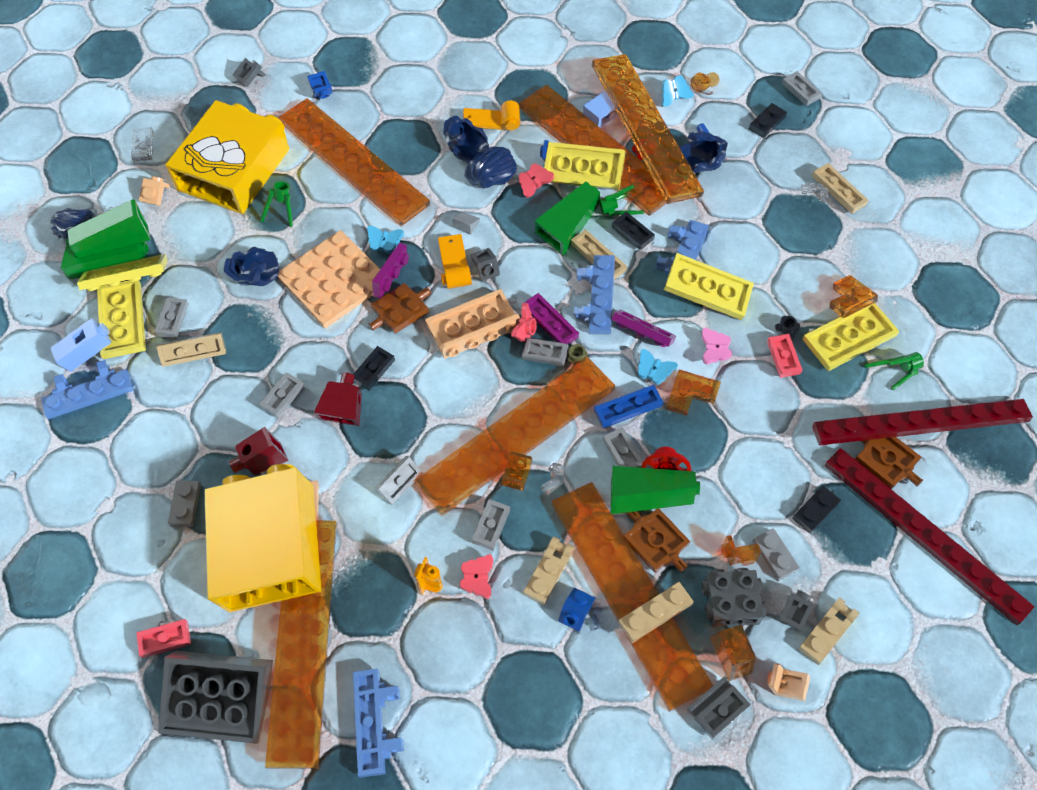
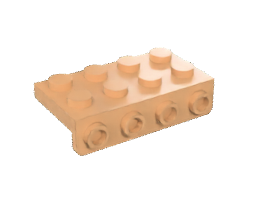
M499 289L425 319V323L442 357L446 359L448 357H455L465 350L474 349L487 341H494L504 334L512 333L513 329L520 324V317L513 311L502 289Z

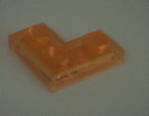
M848 275L833 283V290L841 296L830 301V309L842 318H845L877 302L878 294L853 276Z
M679 369L666 409L687 416L693 398L714 404L721 382Z

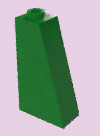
M585 181L535 220V233L562 256L566 254L571 246V239L581 232L599 206V190Z
M133 199L69 229L66 245L69 251H73L75 256L80 258L150 241L151 239L148 224L138 204Z
M142 242L77 258L73 251H69L66 245L60 268L68 279L80 278L85 271L143 259L145 254L148 253L147 242Z
M613 466L610 514L692 505L695 501V495L700 494V481H696V472Z

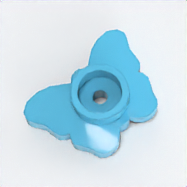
M677 75L673 80H663L661 89L662 106H669L674 99H679V97L689 99L694 96L689 85H686L687 82L683 76Z
M374 226L367 227L370 249L373 252L392 253L404 236L402 229L393 230L388 233L387 231L382 232Z
M642 349L640 351L638 376L641 379L647 378L653 384L660 385L666 380V377H669L672 372L677 370L678 364L676 362H661L660 359L655 360L648 350Z

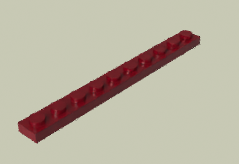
M1016 399L816 421L813 423L812 428L820 446L1029 422L1033 416L1025 400Z
M842 448L825 463L824 466L1015 625L1018 626L1035 607Z

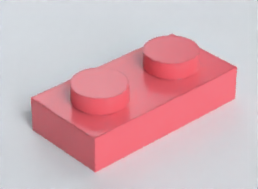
M790 335L768 337L767 344L779 377L800 375L802 367Z
M186 619L136 632L138 651L141 658L191 645L189 625Z

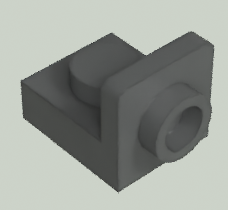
M244 58L232 75L248 87L258 73L263 77L266 74L261 71L262 66L255 60L250 62Z
M490 248L470 254L482 281L500 275L497 258Z
M799 589L797 593L791 591L779 619L802 631L815 605L810 600L812 596Z

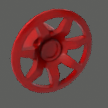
M667 446L658 448L641 465V468H646L648 464L653 467L652 469L691 471V464L688 459L677 453L675 449ZM683 462L687 469L679 467V465Z

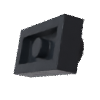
M771 103L750 123L749 130L765 138L786 118L787 111Z
M628 212L623 213L612 222V228L639 250H642L655 238L653 232Z
M377 346L353 373L355 376L354 382L370 391L395 361V356Z
M822 485L794 514L792 519L811 534L834 510L841 499Z

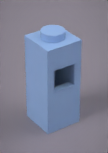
M91 318L51 347L55 362L68 371H73L112 343L108 335L110 333L108 328L103 323L99 324Z

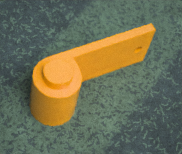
M510 100L502 104L501 110L463 108V119L468 118L473 126L483 129L512 131L520 126V107L516 101Z
M462 234L438 237L444 273L441 274L442 285H447V289L472 285Z

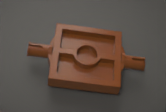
M406 283L400 285L381 297V299L379 298L371 303L372 309L378 315V318L368 323L369 327L374 331L381 325L389 327L394 334L398 333L429 313L428 307L422 300L431 295V291L426 287L416 293Z
M891 437L860 441L865 446L855 460L889 488L893 489L899 481L905 478L916 487L922 483L923 479L913 472L914 466L922 457L900 439Z
M656 509L651 514L643 517L637 511L626 513L635 524L631 530L624 534L623 539L654 573L671 562L680 572H683L688 567L679 557V554L690 544V540L660 509Z

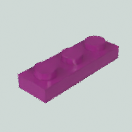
M399 243L373 279L374 297L381 299L385 291H389L394 278H398L401 268L407 265L409 260L407 245Z
M539 293L524 302L529 304L531 316L555 342L569 345L579 338V332Z
M621 309L614 312L612 320L617 322V326L624 329L630 328L636 331L635 334L642 338L649 337L655 340L654 343L661 347H669L677 337Z

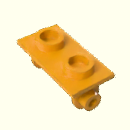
M424 557L422 564L419 563L414 573L420 594L423 595L425 590L437 593L443 587V583L440 580V571L436 566L430 565L428 558Z

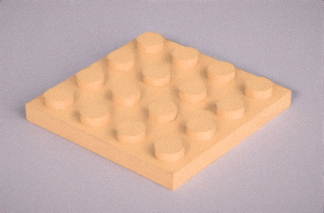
M340 230L281 269L278 279L325 329L373 296L372 281L380 271V268Z

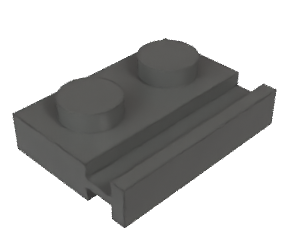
M726 676L687 708V711L692 714L696 722L711 739L716 737L751 705L736 687L731 685Z

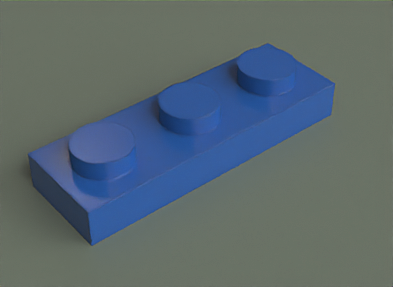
M651 385L594 407V412L604 429L660 408L664 402L655 385Z

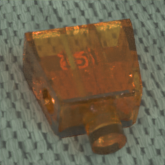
M742 625L728 628L710 636L729 682L752 674L756 656Z

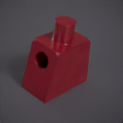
M343 372L340 383L329 381L326 384L314 411L319 420L353 426L360 425L362 392L358 386L353 385L355 378L353 374Z
M263 427L236 445L235 449L238 457L229 461V465L234 473L246 468L253 475H257L273 465L282 464L289 460L281 442L266 427Z

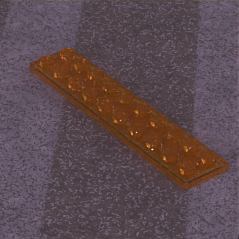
M627 55L594 59L591 66L615 106L620 119L666 203L670 204L702 197L704 193L702 186Z
M545 85L519 103L522 111L561 143L625 150L619 190L634 185L633 189L625 192L626 197L647 215H652L677 196L678 190L548 85Z
M308 98L278 117L285 128L400 226H403L430 205V200Z
M588 357L584 358L415 479L416 486L440 515H445L615 390V384Z
M592 482L551 501V505L618 622L627 614L659 595ZM673 617L634 643L626 635L669 712L704 694L713 686Z
M316 520L322 591L281 601L265 761L266 769H319L337 530L336 521Z

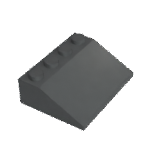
M177 650L164 657L158 733L258 744L271 687L273 660Z

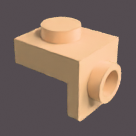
M159 177L143 178L139 201L160 206L164 188L169 189L170 185L164 183V179Z
M774 663L773 670L769 671L767 682L776 696L805 702L811 677L807 673L783 669L780 664Z

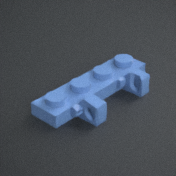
M689 220L687 228L671 225L668 238H675L680 244L677 253L697 260L709 225ZM659 255L655 269L662 270L665 274L669 275L674 257L671 259L669 257L662 258Z
M594 255L593 265H589L588 268H577V280L589 281V284L592 285L591 303H588V306L574 307L575 319H585V322H590V334H611L615 255Z
M106 360L97 362L100 375L95 376V380L73 387L72 384L68 385V381L63 374L55 376L56 389L52 390L53 394L41 398L44 414L47 419H51L134 391L130 373L127 369L116 372L114 369L110 370Z
M378 668L353 672L358 777L386 774L385 759H391V753L404 751V740L402 738L388 739L387 734H383L382 707H386L385 701L401 699L400 689L398 686L386 687V683H380Z

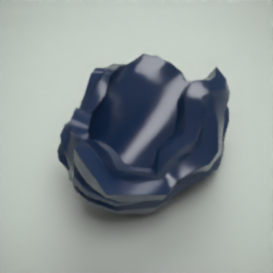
M453 116L445 120L443 135L450 151L453 152L457 159L468 163L477 153L490 147L483 129L473 126L468 118L460 119L458 116Z
M699 131L696 133L691 132L687 139L692 141L678 148L677 166L679 169L688 173H697L719 168L726 157L728 142L711 133Z
M492 146L483 149L468 162L464 176L471 185H479L483 189L494 185H504L516 173L517 164L508 148Z
M67 208L57 211L51 217L50 223L52 225L50 230H52L53 235L57 236L58 240L60 238L68 239L69 229L96 217V215L89 209Z
M254 246L245 253L240 251L234 252L231 258H227L225 260L224 273L240 285L265 286L278 278V258L273 251H266Z

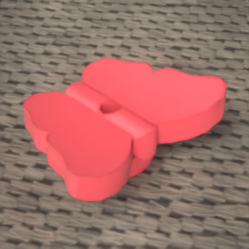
M532 164L530 170L526 173H520L518 177L524 196L529 198L533 196L536 189L540 188L542 184L550 183L554 179L553 172L542 168L540 165Z
M522 303V318L519 319L520 324L513 329L511 336L519 339V341L526 342L527 338L535 334L536 320L531 316L529 304Z
M488 554L476 560L471 559L461 565V570L464 574V579L460 581V588L462 590L474 593V595L485 599L491 597V587L487 581L488 573L493 567L492 555Z

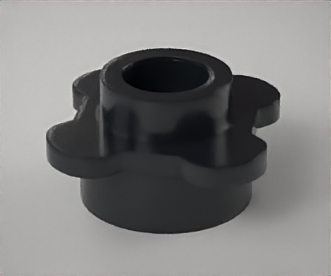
M782 316L780 323L775 325L777 332H781L784 335L789 334L790 338L794 336L796 330L800 329V324L792 316Z

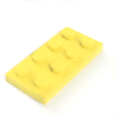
M548 142L544 168L554 174V179L550 183L580 186L587 181L596 188L619 190L626 151L622 149Z
M677 253L674 257L664 290L742 320L747 310L754 283Z
M166 254L85 271L77 284L79 290L87 289V291H94L106 284L111 287L120 284V281L124 280L129 282L140 280L142 276L146 275L156 277L164 272L168 260Z
M124 281L111 287L108 285L100 286L97 289L99 324L103 323L110 332L108 335L112 342L100 351L101 357L108 359L146 351L140 281Z
M872 300L805 334L802 340L826 370L830 371L896 337L899 330Z

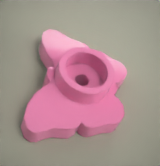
M704 328L702 330V340L706 344V352L703 356V363L710 364L730 359L732 352L728 347L731 338L723 333L718 334L717 331Z

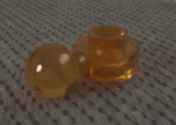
M699 72L691 78V87L694 91L702 93L709 86H717L720 77L715 72H710L707 75Z

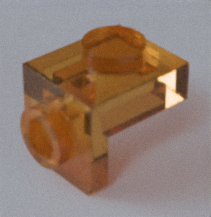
M511 452L501 485L523 491L530 474L532 457Z
M732 535L726 536L724 543L721 545L723 557L728 559L729 566L754 564L761 554L759 544L735 548Z

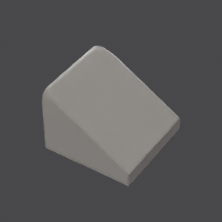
M461 212L453 218V227L472 234L480 218Z

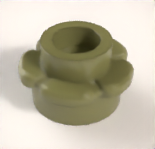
M580 344L572 345L568 349V361L572 364L584 363L585 358L588 356L584 346Z

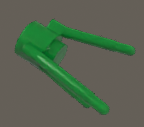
M277 181L274 183L273 189H269V196L260 222L264 221L274 197L277 202L285 203L289 226L293 227L289 195L290 185L287 182Z
M630 185L611 195L605 196V198L599 199L602 214L608 213L609 217L622 215L625 212H628L630 215L644 214L643 210L615 211L618 208L617 200L638 192L639 189H633L634 185Z
M914 352L897 358L867 363L864 367L900 364L901 369L909 373L891 386V389L895 390L912 376L918 375V369L924 366V360L920 353Z

